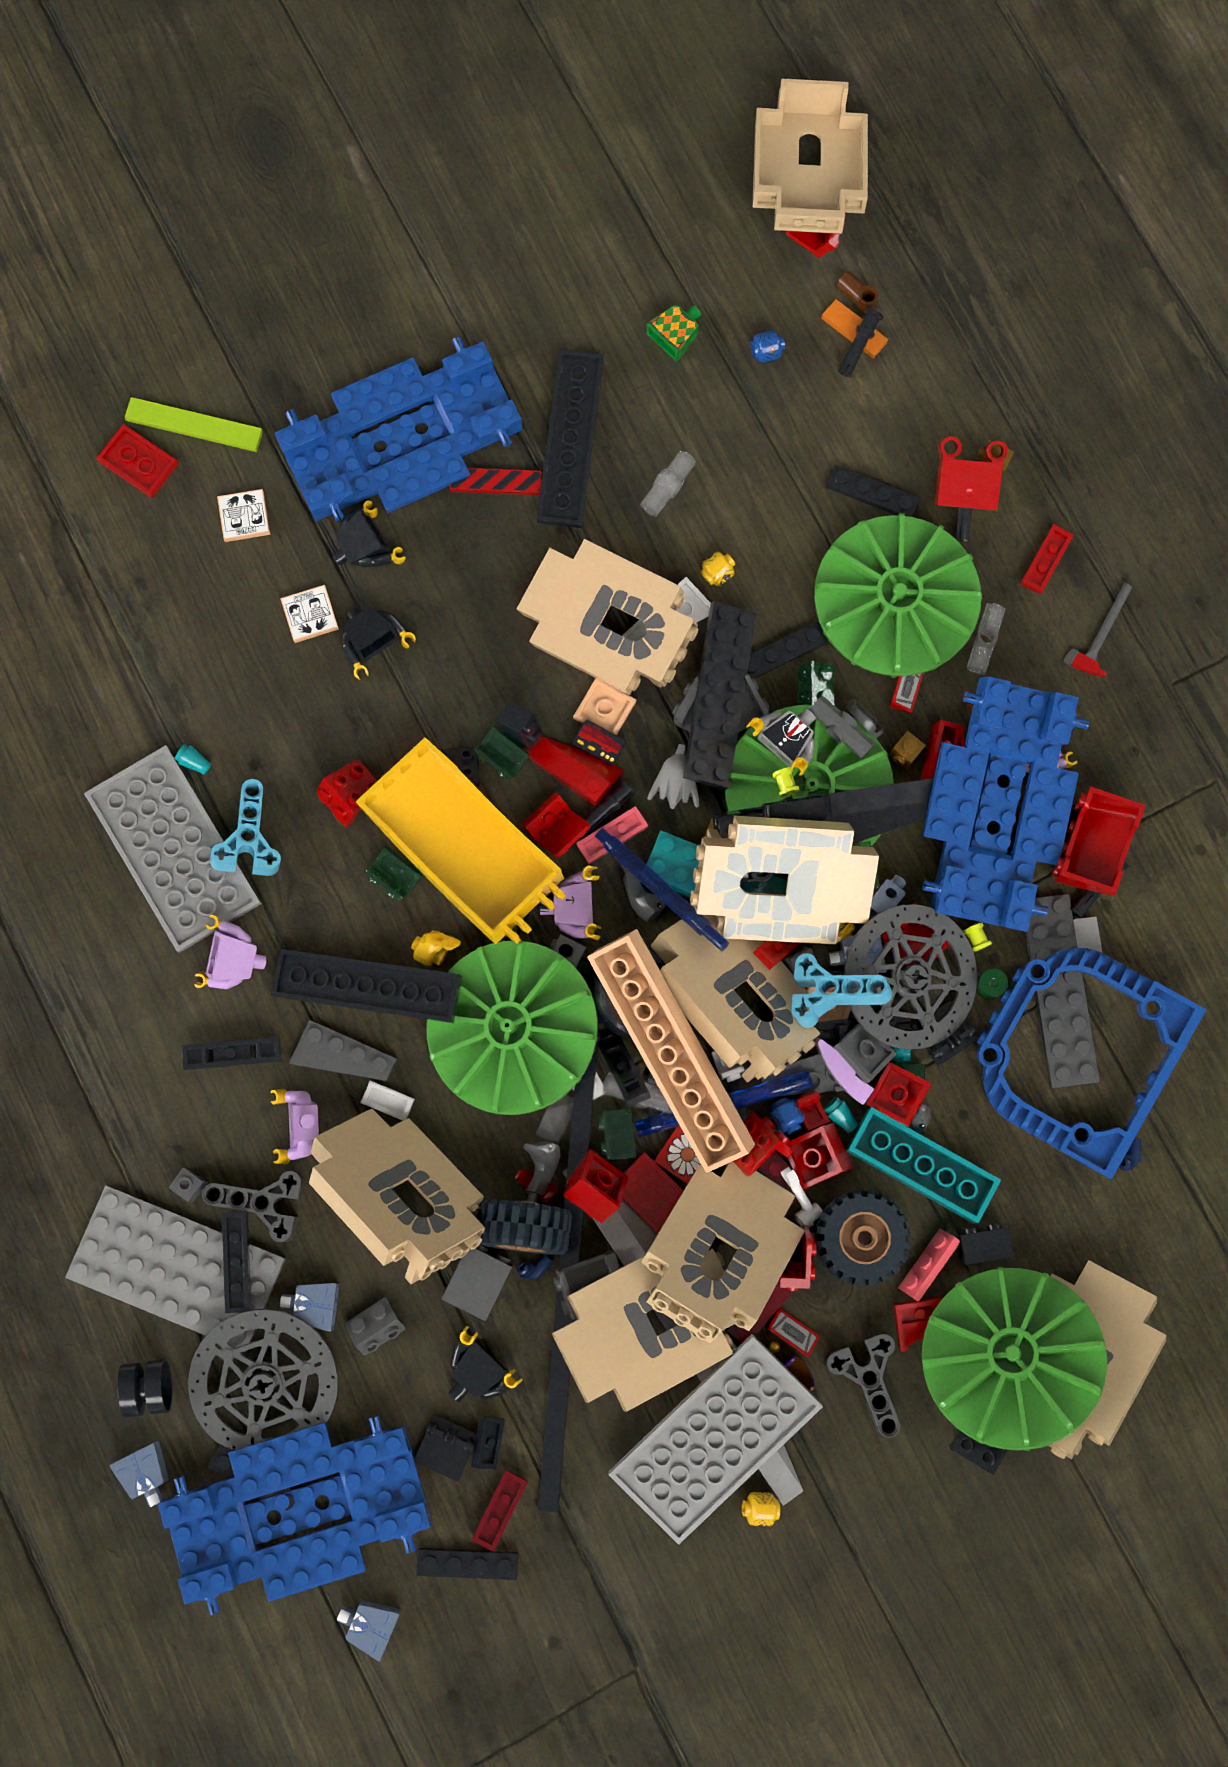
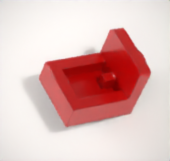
M811 1092L805 1093L796 1101L797 1106L801 1108L805 1118L802 1124L807 1133L830 1124V1120L819 1101V1092L813 1094Z

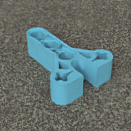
M249 779L242 785L237 830L223 843L216 844L211 849L210 864L215 870L235 872L237 857L242 852L250 853L253 857L252 874L270 876L276 874L281 861L279 852L270 848L259 832L263 786L258 780ZM255 790L258 794L256 796H249L246 791ZM250 811L256 816L254 818H247L244 816V813ZM243 834H251L253 839L246 841L241 836ZM219 854L224 855L223 860H219ZM267 859L272 860V865H267Z
M802 954L796 959L794 979L798 986L816 987L810 994H793L792 1014L803 1028L813 1027L818 1022L820 1016L836 1005H882L889 1002L892 998V989L886 978L881 975L832 976L818 964L815 957L811 954ZM836 987L834 992L826 993L829 988ZM854 987H860L856 993H850ZM884 987L880 993H874L876 988Z

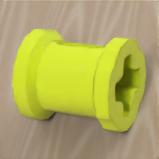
M790 767L780 769L772 774L773 778L777 780L780 797L792 795L800 790L799 786L795 784L792 776L793 769L791 770Z
M982 922L963 930V933L970 940L973 953L992 945V942L988 941L982 929L984 926Z

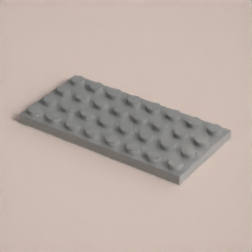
M166 745L84 793L178 953L219 930V928L208 929L205 924L211 926L216 924V920L213 917H209V915H217L221 922L227 921L230 923L261 904L237 863L235 872L218 871L211 866V849L214 845L223 843L224 840ZM219 854V860H223L224 855Z
M105 1185L65 1278L203 1335H207L223 1320L237 1314H225L222 1232ZM249 1244L251 1310L265 1309L286 1258ZM256 1329L237 1334L229 1339L228 1343L235 1348L251 1343Z
M751 1334L733 1351L732 1355L727 1357L608 1471L609 1476L676 1543L680 1544L803 1427L823 1405Z

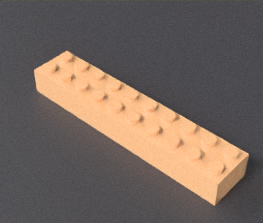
M638 930L631 931L587 956L705 1172L708 1173L749 1154L755 1143Z

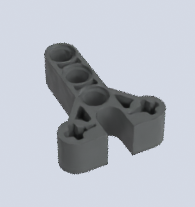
M287 1171L280 1176L278 1181L260 1191L211 1183L203 1189L202 1198L208 1205L256 1213L269 1228L270 1236L274 1241L287 1242L294 1237L298 1217L281 1214L277 1209V1204L282 1198L301 1200L304 1178L300 1173ZM293 1175V1179L297 1181V1184L292 1185L290 1189V1185L286 1184V1181L291 1179ZM218 1188L220 1190V1198L214 1202L210 1198V1192L212 1189ZM237 1192H242L245 1200L238 1206L234 1202V1196ZM261 1196H266L269 1204L262 1210L258 1207V1199ZM284 1224V1229H287L288 1233L283 1234L281 1238V1234L277 1232V1229L282 1228Z
M877 1333L862 1339L868 1355V1359L863 1365L855 1363L848 1346L829 1352L824 1360L826 1369L836 1375L842 1374L857 1383L877 1432L887 1438L896 1436L900 1431V1422L882 1379L888 1356L895 1349L893 1338L887 1334ZM879 1339L888 1342V1344L885 1345V1351H883L880 1348H875L877 1347V1345L880 1344ZM835 1356L838 1359H844L839 1364V1369H837L834 1366H831V1363L834 1362L833 1358ZM867 1371H873L875 1379L871 1384H865L863 1381V1375ZM876 1395H882L884 1404L880 1408H874L872 1399ZM888 1418L892 1419L893 1428L888 1432H884L881 1427L882 1422Z

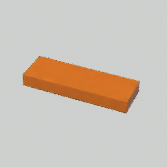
M837 299L821 317V319L852 343L857 335L856 326L860 325L863 320ZM876 329L874 330V338L868 340L863 350L873 359L888 342V339Z

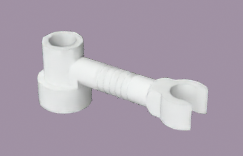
M787 1167L781 1172V1175L791 1187L802 1206V1209L794 1214V1217L802 1229L803 1226L810 1228L814 1225L813 1222L821 1217L823 1211L817 1203L811 1204L799 1183L797 1174L794 1170L791 1171Z

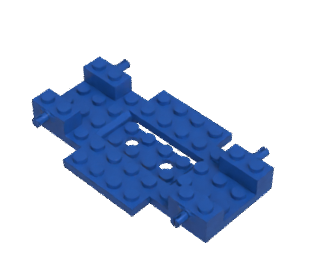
M457 337V340L454 338L452 343L457 352L442 359L443 368L425 376H422L412 357L332 392L331 396L339 413L322 421H319L317 414L304 420H298L294 409L290 410L293 418L289 411L285 413L290 425L275 432V436L315 522L332 514L335 521H340L336 512H338L342 520L344 515L341 510L377 494L388 514L470 476L462 459L463 456L501 440L503 447H507V443L508 446L512 444L509 436L523 430L522 419L513 401L509 400L494 370L493 360L484 342L465 348L461 337ZM434 402V404L429 406L425 405L420 410L413 412L409 415H402L400 419L395 420L391 423L382 424L379 428L373 431H370L368 433H361L357 438H351L355 436V433L360 432L391 417H394L407 410L417 407L423 403ZM420 423L428 426V430L424 434H419L415 431V427ZM382 441L386 443V450L383 452L375 451L374 445L377 442Z
M982 677L979 678L976 694L968 692L964 694L966 697L963 701L973 703L965 746L941 743L921 836L944 842L935 883L925 880L923 884L932 886V888L923 886V891L933 892L930 908L935 909L936 913L1028 932L1030 919L1033 914L1047 916L1048 912L1039 911V909L1048 911V906L1035 904L1038 885L1031 883L1036 861L1057 865L1062 853L1079 775L1077 772L1057 768L1061 746L1069 744L1071 731L1074 727L1087 730L1089 725L1085 724H1089V720L1076 717L1079 697L1058 692H1043L1013 685L1010 681ZM1026 763H1029L1030 771L1013 849L1010 851V855H1007L1008 847L1011 844L1012 827L1016 821L1017 804L1021 798L1022 781L1026 775ZM1002 774L1006 775L1009 779V784L1005 788H1001L997 784V779ZM990 821H996L999 825V830L996 834H990L987 830V825Z
M379 1416L371 1417L368 1420L371 1425L372 1434L333 1446L327 1424L323 1422L230 1451L228 1455L234 1477L189 1491L187 1490L184 1476L175 1478L174 1482L178 1494L164 1498L158 1503L164 1529H170L182 1575L179 1577L178 1582L184 1605L198 1600H206L209 1614L213 1615L220 1612L216 1598L219 1594L233 1590L238 1584L262 1577L268 1602L365 1572L367 1568L361 1546L381 1540L382 1543L392 1539H402L406 1553L415 1551L416 1548L412 1535L417 1531L430 1528L432 1519L405 1424L382 1430ZM340 1473L338 1476L249 1504L244 1502L327 1475ZM286 1494L293 1496L295 1504L290 1510L285 1511L290 1503L289 1498L286 1496ZM320 1495L327 1496L330 1501L328 1508L319 1509L316 1506V1498ZM271 1510L280 1512L281 1521L278 1524H271L268 1521L267 1515ZM349 1515L352 1517L347 1522L259 1549L256 1546L257 1544L285 1535H291L333 1520H339Z

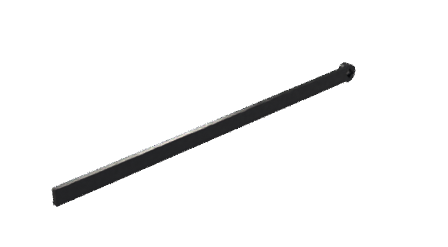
M599 1029L597 1032L598 1040L592 1059L581 1080L574 1086L566 1186L568 1180L589 1151L598 1044L601 1040ZM566 1197L564 1209L570 1211L572 1220L568 1250L565 1254L560 1255L559 1269L580 1262L584 1210L571 1203ZM557 1291L553 1332L575 1321V1319L570 1318V1315L566 1316L563 1311L561 1301L564 1300L562 1291ZM554 1337L552 1341L538 1511L558 1513L570 1370Z

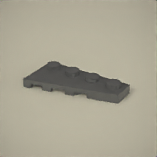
M309 1020L289 1064L388 1081L397 1059Z
M819 1053L796 1060L791 1065L789 1063L785 1064L786 1068L777 1076L772 1073L766 1079L760 1078L767 1097L798 1095L808 1092L845 1091L830 1074Z

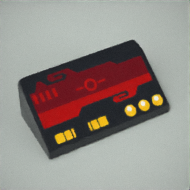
M586 719L572 744L613 766L623 752L626 740Z

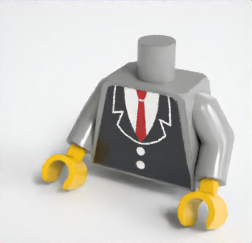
M805 709L798 717L790 710L786 713L776 712L761 718H753L746 725L747 728L752 726L756 730L752 734L753 736L760 732L757 739L790 767L791 770L797 767L801 771L799 775L802 776L809 762L813 758L815 746L812 738L814 731L808 727L816 719L811 711Z

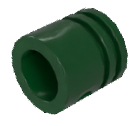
M988 969L977 977L976 993L982 999L993 1000L998 998L1008 988V978L999 969Z

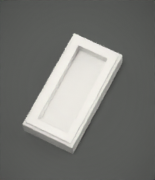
M370 1081L361 1103L404 1121L407 1119L415 1099Z

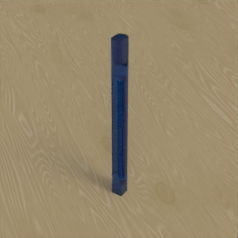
M603 828L597 832L595 837L604 845V849L700 936L703 935L721 952L727 948L729 942L711 926V922L703 915L697 914L695 908L616 836H611Z
M809 1070L732 1092L728 1095L735 1108L738 1109L812 1087L813 1082ZM672 1111L634 1122L638 1137L680 1126Z

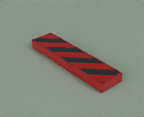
M467 468L470 476L450 484V492L540 495L542 471Z

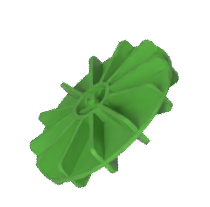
M899 513V516H883L867 521L862 520L842 534L826 552L815 580L814 601L816 613L823 629V634L844 657L851 661L852 665H858L874 673L889 675L891 678L917 675L935 670L949 661L969 640L977 624L981 608L982 593L979 577L972 562L973 557L971 554H968L954 537L943 530L944 526L940 525L938 527L925 520L905 516V513Z
M812 705L778 709L773 713H786L790 710L798 717L805 709L809 710ZM815 719L808 726L814 731L812 736L815 742L813 758L802 776L799 775L801 771L797 767H794L792 772L795 784L799 786L800 790L792 795L780 797L777 780L773 778L772 774L788 766L757 739L760 732L756 736L752 735L756 730L751 727L736 745L732 773H729L728 776L731 779L730 788L725 790L728 811L760 807L762 804L894 784L891 765L887 757L888 754L886 750L884 751L879 741L856 719L854 720L857 722V727L875 742L861 759L843 742L839 743L827 733L826 727ZM880 835L858 842L852 846L871 847Z
M502 941L497 944L492 943L478 947L477 950L463 957L449 970L448 973L462 975L455 1021L453 1024L427 1020V1041L431 1061L441 1079L454 1094L466 1103L487 1112L519 1115L546 1108L565 1096L579 1083L592 1059L598 1040V1019L596 1005L588 984L580 972L566 958L536 943L519 941L516 944L513 941Z
M1002 1266L998 1267V1269L976 1274L963 1282H958L940 1301L930 1316L925 1330L922 1345V1365L925 1380L934 1402L943 1415L957 1429L981 1444L1006 1450L1030 1451V1449L1051 1445L1071 1435L1090 1416L1101 1397L1105 1385L1107 1353L1104 1337L1094 1314L1086 1302L1073 1290L1057 1279L1050 1277L1045 1272L1040 1273L1021 1268H1003Z

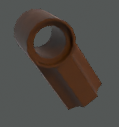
M851 271L844 273L838 281L836 288L851 299L862 314H865L864 310L866 307L876 310L878 290L873 286L866 285ZM869 298L872 301L866 302L863 299Z

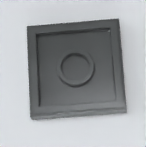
M859 1022L834 1046L866 1084L897 1054L889 1045L871 1036Z

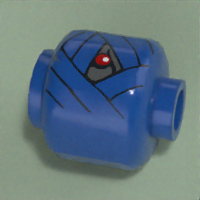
M774 330L756 334L753 341L750 342L752 356L761 363L778 360L781 357L782 350L785 349L783 337L778 336Z
M785 1097L771 1105L772 1109L769 1112V1116L776 1125L777 1131L780 1130L782 1133L788 1132L789 1135H792L802 1129L800 1125L805 1117L801 1108L797 1106L796 1100H789L788 1097Z

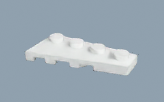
M685 577L678 584L685 592V600L680 608H676V611L694 619L697 623L709 616L711 603ZM642 620L637 621L622 636L632 641L641 639L646 632L645 623Z

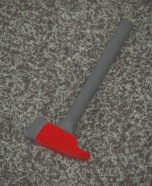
M1123 584L1088 652L1084 655L1075 649H1071L1064 658V663L1088 674L1100 677L1107 676V673L1099 668V663L1096 661L1097 654L1132 589L1131 585Z

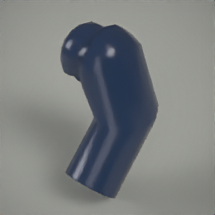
M1141 1139L1133 1140L1129 1151L1119 1165V1168L1123 1171H1130L1140 1163Z
M544 1255L537 1264L521 1262L517 1266V1272L524 1279H539L554 1262Z

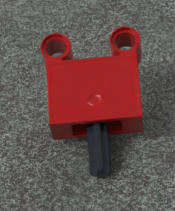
M945 437L938 444L940 462L935 505L959 507L955 536L957 541L966 542L969 540L973 508L998 510L1003 461L1008 454V447L1002 441H991L984 447V456L989 462L954 459L962 449V444L956 437ZM949 440L955 444V451L951 454L944 450V445ZM995 444L1001 448V454L997 458H994L990 453L992 446Z

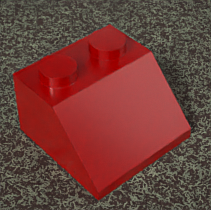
M834 1123L817 1128L787 1143L794 1150L788 1157V1160L798 1176L802 1189H806L853 1168Z
M590 1149L568 1180L563 1196L602 1224L620 1208L629 1177Z

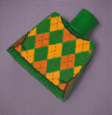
M674 305L647 323L646 334L677 362L698 335L699 325L695 321L701 316V312L694 305L686 312L678 305Z

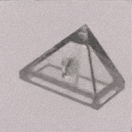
M565 1095L549 1105L536 1135L558 1145L572 1116L573 1098Z

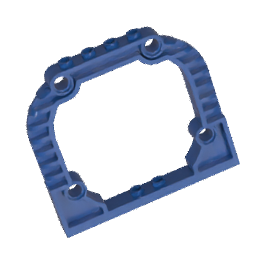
M1069 948L1058 951L1044 960H1031L1025 964L1023 969L1020 967L1017 969L1012 978L1015 981L1011 990L1007 988L1000 1001L1004 1003L999 1011L994 1010L988 1021L992 1023L988 1031L983 1030L977 1040V1043L980 1045L976 1052V1059L983 1066L982 1080L986 1096L998 1114L1010 1123L1112 1180L1205 1014L1206 1009L1099 951L1088 948ZM1033 965L1041 967L1042 975L1040 978H1034L1031 975V967ZM1077 971L1090 975L1138 1003L1137 1012L1139 1016L1146 1020H1153L1161 1043L1169 1047L1157 1070H1152L1146 1080V1083H1148L1147 1088L1144 1092L1141 1091L1134 1101L1136 1107L1123 1130L1113 1126L1093 1131L1090 1125L1083 1122H1074L1068 1127L1023 1102L1011 1091L1004 1078L1003 1073L1010 1060V1050L1006 1044L1035 991L1050 987L1060 972ZM1149 1001L1154 1002L1156 1005V1012L1152 1015L1146 1011V1004ZM988 1048L993 1049L995 1052V1059L991 1062H987L983 1057L984 1051ZM1078 1128H1083L1086 1132V1136L1082 1141H1077L1075 1138V1131Z

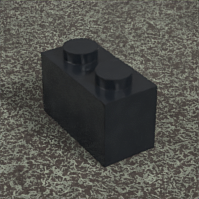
M510 701L497 721L509 739L531 750L541 740L543 731L531 712Z
M1001 1224L986 1226L987 1231L978 1232L977 1227L963 1229V1234L956 1235L960 1241L958 1247L962 1265L1013 1258L1014 1252L1009 1228H1002Z

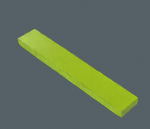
M133 397L130 398L125 414V420L254 452H257L263 434L262 428Z

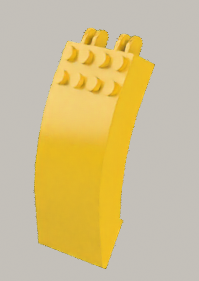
M426 738L422 739L356 801L359 807L395 846L494 944H497L505 935L518 944L521 939L516 932L511 930L513 927L518 925L522 931L529 933L532 929L523 918L539 902L552 911L555 905L546 896L552 892L558 899L563 900L566 897L561 889L557 887L564 879L561 868L519 831L467 779L458 767Z

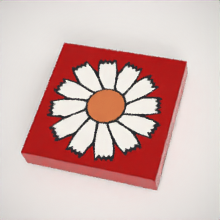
M680 1125L677 1126L654 1160L655 1163L686 1184H688L699 1165H702Z

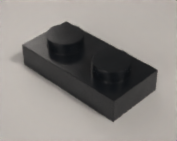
M480 1416L471 1467L497 1469L505 1419Z

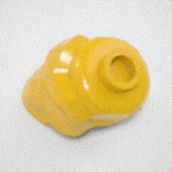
M432 930L430 933H425L422 937L417 936L411 946V949L414 950L413 958L425 966H431L433 963L440 966L448 950L458 947L461 941L453 936Z

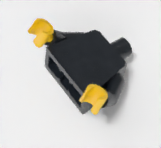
M371 501L364 503V509L358 508L344 516L339 532L335 536L340 549L332 554L333 559L338 565L349 561L353 565L366 568L391 564L392 560L396 564H402L405 561V556L401 558L395 556L397 553H402V548L396 547L393 553H389L391 549L372 519L377 516L378 510L377 508L368 510L373 506Z
M367 607L361 612L358 608H352L347 613L349 620L343 625L346 632L343 634L342 649L350 665H354V675L359 680L361 679L357 673L360 669H364L367 676H369V671L359 661L365 663L400 639L398 635L402 637L401 643L405 648H409L408 643L404 640L405 638L409 637L415 643V635L411 632H406L404 630L405 627L393 613L381 610L375 611L371 607Z
M466 1326L453 1348L450 1363L453 1370L451 1375L458 1382L449 1391V1394L457 1402H460L468 1392L475 1399L479 1396L483 1399L500 1396L510 1388H514L521 1383L522 1378L516 1381L512 1377L516 1370L513 1369L508 1372L476 1340L477 1332L474 1336L467 1334L469 1327Z

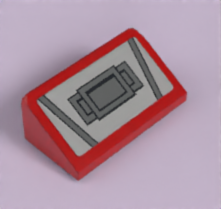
M924 673L898 676L889 707L911 714Z
M781 1308L777 1310L766 1329L806 1357H809L820 1338V1335Z

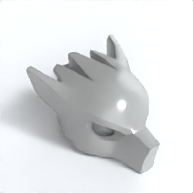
M679 744L675 755L664 762L650 790L648 800H651L658 791L660 799L664 800L667 797L671 809H674L681 799L683 803H687L691 796L695 807H699L696 782L683 778L686 760L685 745Z

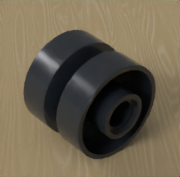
M166 1359L148 1361L145 1371L140 1362L127 1363L120 1366L117 1394L120 1410L124 1418L143 1416L146 1405L151 1415L170 1412L172 1405V1378Z

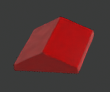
M889 1062L866 1105L909 1127L931 1083Z

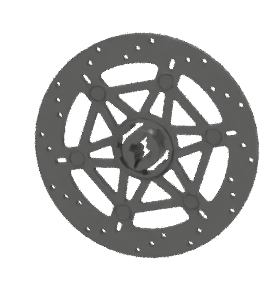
M922 905L891 907L876 914L862 926L848 950L844 975H879L878 970L891 969V978H885L892 985L893 995L889 1002L881 1005L878 1013H875L870 1005H849L860 1025L880 1042L901 1049L930 1047L952 1035L967 1017L977 988L975 956L967 937L959 926L945 914L936 913L935 909ZM904 923H918L932 928L933 933L930 938L906 935L902 933L900 926ZM886 932L889 938L888 942L872 964L866 963L865 959L872 944L882 933ZM907 940L923 942L924 945L913 954L907 944ZM945 941L948 942L956 957L959 969L958 976H952L941 946ZM898 942L906 953L905 957L900 958ZM930 947H932V950H931V952H930V954H929V956H928V959H927V961L925 962V961L921 958V956H922ZM890 948H892L895 963L881 965V961ZM936 955L939 958L943 973L931 969ZM911 960L915 962V963H914L915 965H907V964L911 963ZM906 975H912L913 977H917V979H910V977H906ZM931 976L943 979L944 983L931 984ZM854 987L850 993L857 992L860 987ZM878 987L875 990L876 993H880L882 991L881 987ZM941 989L934 1003L930 1005L928 990ZM950 990H955L956 997L948 1012L936 1022L934 1012ZM897 992L901 995V998L891 1007L890 1005ZM921 995L925 1008L924 1012L916 1000ZM909 999L916 1013L899 1012V1008ZM893 1016L919 1019L922 1029L904 1031L890 1026L889 1021Z
M248 1310L223 1320L202 1340L194 1354L189 1370V1398L194 1414L206 1433L217 1443L233 1451L271 1439L261 1436L262 1429L291 1418L298 1422L299 1426L288 1433L323 1422L327 1423L337 1398V1367L326 1341L306 1321L280 1310ZM273 1323L276 1325L275 1330L272 1329ZM252 1329L265 1330L263 1339L233 1348L228 1343L229 1339L244 1331ZM284 1332L298 1340L308 1350L311 1358L305 1361L300 1359L279 1341L280 1333ZM258 1346L262 1347L257 1361H253L241 1354L243 1351ZM268 1346H272V1362L263 1360ZM278 1349L295 1363L279 1366ZM218 1355L224 1360L219 1391L209 1393V1369L214 1356ZM233 1358L249 1366L245 1372L240 1369ZM318 1362H321V1363H322V1364H320V1365H318V1366H315V1363H318ZM231 1367L240 1380L226 1387L228 1368ZM261 1368L256 1371L251 1381L247 1382V1378L254 1373L255 1369ZM300 1370L298 1374L285 1379L283 1371ZM316 1373L319 1378L318 1396L313 1409L308 1411L303 1407L308 1375ZM260 1379H261L263 1383H266V1382H267L268 1385L265 1387L264 1384H258V1383H259V1381H260ZM300 1379L299 1397L296 1400L286 1387ZM278 1384H280V1388L273 1393L272 1397L267 1398L271 1395L275 1387ZM239 1387L242 1388L244 1395L227 1397L228 1393ZM281 1395L287 1398L292 1404L293 1409L278 1401ZM248 1401L249 1417H246L232 1403ZM255 1405L264 1407L259 1421L255 1420ZM270 1405L285 1412L282 1416L265 1420ZM221 1406L227 1408L247 1425V1433L242 1434L232 1429L220 1418L215 1409ZM252 1437L255 1438L254 1443H251Z

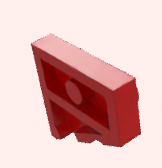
M941 1296L920 1299L919 1302L911 1300L893 1303L900 1352H905L908 1350L907 1347L918 1339L922 1340L924 1338L929 1318L943 1299Z

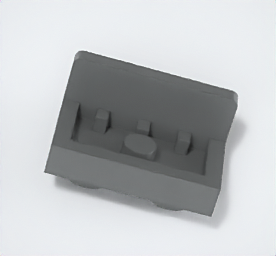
M698 677L695 678L693 683L689 681L683 692L686 695L683 702L678 701L672 712L675 715L674 724L688 732L691 729Z
M386 1297L344 1323L355 1347L363 1355L376 1351L379 1346L388 1340L396 1338L405 1330V1326L397 1317L390 1301Z

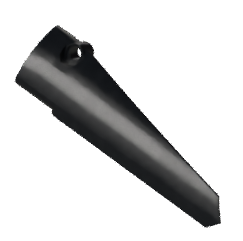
M934 778L762 804L760 807L714 813L713 826L714 829L718 830L721 838L729 839L728 828L729 824H733L734 816L849 823L854 830L853 845L924 819ZM748 872L741 878L740 883L764 882L777 873L764 872L761 875H756L755 872Z

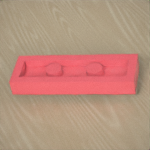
M635 806L577 842L576 846L587 863L591 864L648 828V824Z
M939 1228L898 1288L919 1302L960 1241Z

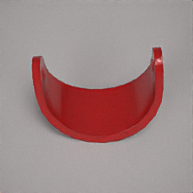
M520 1170L516 1174L515 1180L528 1188L534 1176V1171ZM550 1181L544 1197L539 1196V1198L546 1204H549L558 1192V1187Z

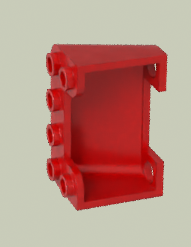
M1091 786L1086 793L1082 792L1074 808V811L1078 812L1076 819H1071L1066 832L1070 836L1068 842L1064 841L1061 853L1063 857L1059 858L1052 872V876L1056 877L1055 882L1114 896L1117 893L1124 872L1121 870L1133 834L1139 827L1146 805Z

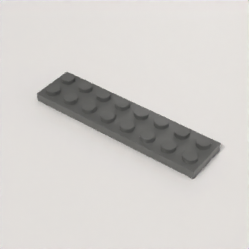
M1069 894L1035 898V904L1048 906V911L1041 909L1039 911L1048 912L1047 916L1033 914L1030 919L1028 932L1025 931L1030 961L1034 959L1044 960L1058 951L1078 948ZM1038 965L1031 967L1032 976L1040 978L1042 975L1041 967ZM1077 971L1060 972L1050 987L1035 991L1050 1089L1099 1083L1082 973Z

